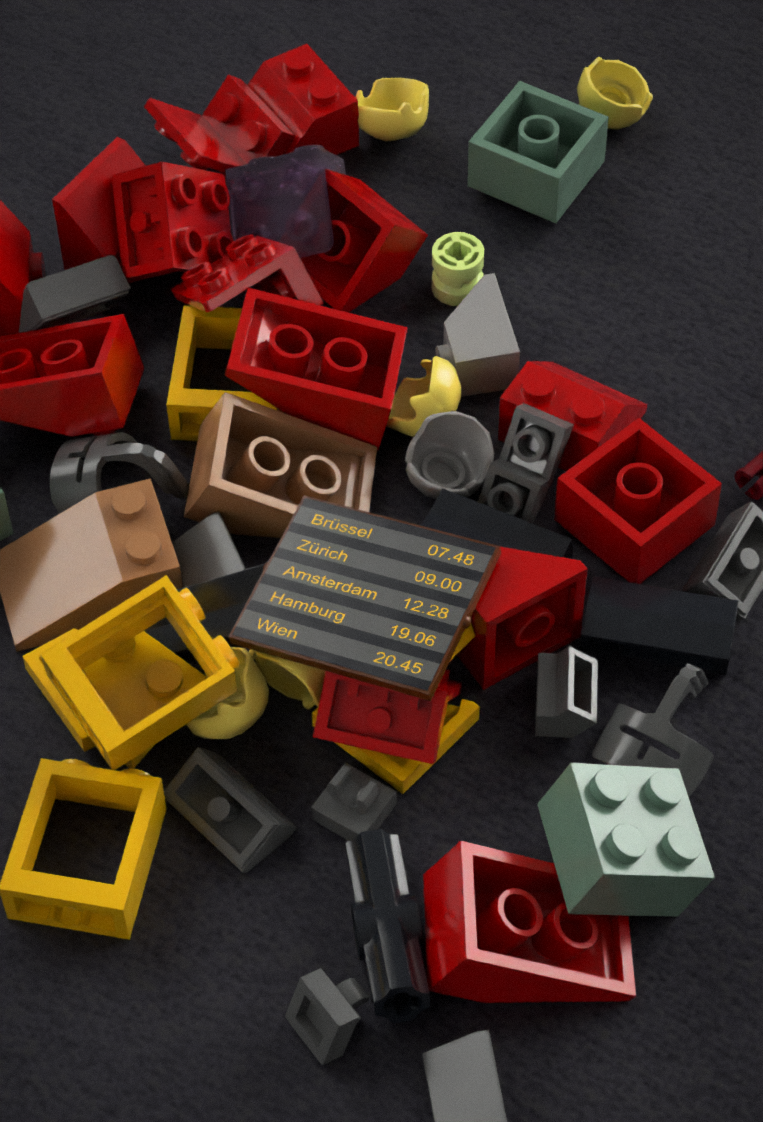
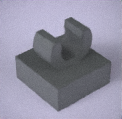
M345 763L312 805V820L348 841L353 840L360 832L375 830L381 826L397 804V791Z
M319 968L300 977L284 1017L323 1066L343 1056L354 1028L361 1019L355 1008L367 1003L370 996L355 978H349L335 986L322 968Z

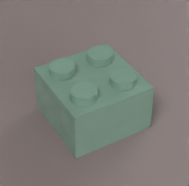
M519 81L469 140L467 186L553 223H557L605 162L609 117Z
M570 763L537 804L568 914L678 917L715 878L679 769Z

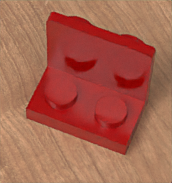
M229 74L202 115L153 98H149L144 105V108L156 120L154 124L155 129L181 147L183 151L180 155L185 162L196 169L207 171L208 168L217 170L235 182H240L243 178L263 185L295 137L288 127L242 79Z
M158 162L112 175L121 266L127 280L139 281L177 271L186 272L197 264L209 262L211 265L227 255L225 249L234 240L231 235L228 208L230 194L223 174L167 162Z
M253 234L243 236L229 244L225 249L227 255L211 265L209 262H203L191 267L182 274L181 279L183 282L171 289L176 300L206 313L213 311L251 286L264 292L316 305L323 304L295 248L258 235L254 237Z
M446 668L432 700L428 701L326 671L313 738L433 764L437 758L448 701L460 695L462 682L449 679L450 669Z

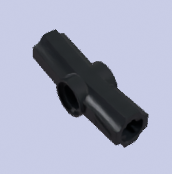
M383 829L363 831L353 840L345 842L354 903H351V914L359 961L365 960L366 977L375 1016L385 1017L391 1023L415 1020L420 1012L430 1008V992L421 951H423V935L415 894H409L407 872L398 834H390Z

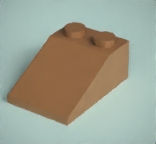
M224 392L200 424L184 517L200 522L207 516L219 511L229 533L281 538L304 495L369 512L377 447Z
M151 478L95 492L0 549V594L16 652L44 645L73 628L81 629L165 575L168 576L177 590L183 588L180 565Z

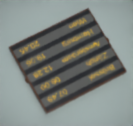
M304 495L270 560L264 564L263 573L228 638L231 644L431 701L465 629L471 624V616L501 555V549L497 545Z

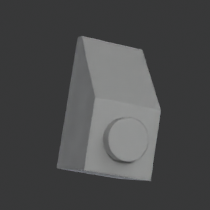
M495 273L484 275L445 320L444 343L435 348L436 356L448 360L456 368L461 385V397L506 390L519 373L520 350Z

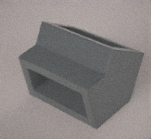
M570 646L557 654L538 653L535 736L573 738L597 723V659Z

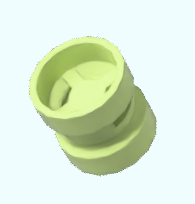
M465 232L448 233L438 238L432 247V266L434 268L432 271V292L440 302L450 306H458L484 275L482 272L484 267V247L481 241L471 234Z

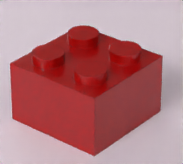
M637 418L558 477L554 520L628 582L641 584L715 526L722 483L643 420Z

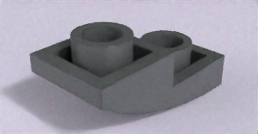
M525 403L517 406L500 457L490 463L478 502L533 523L557 472L574 424Z

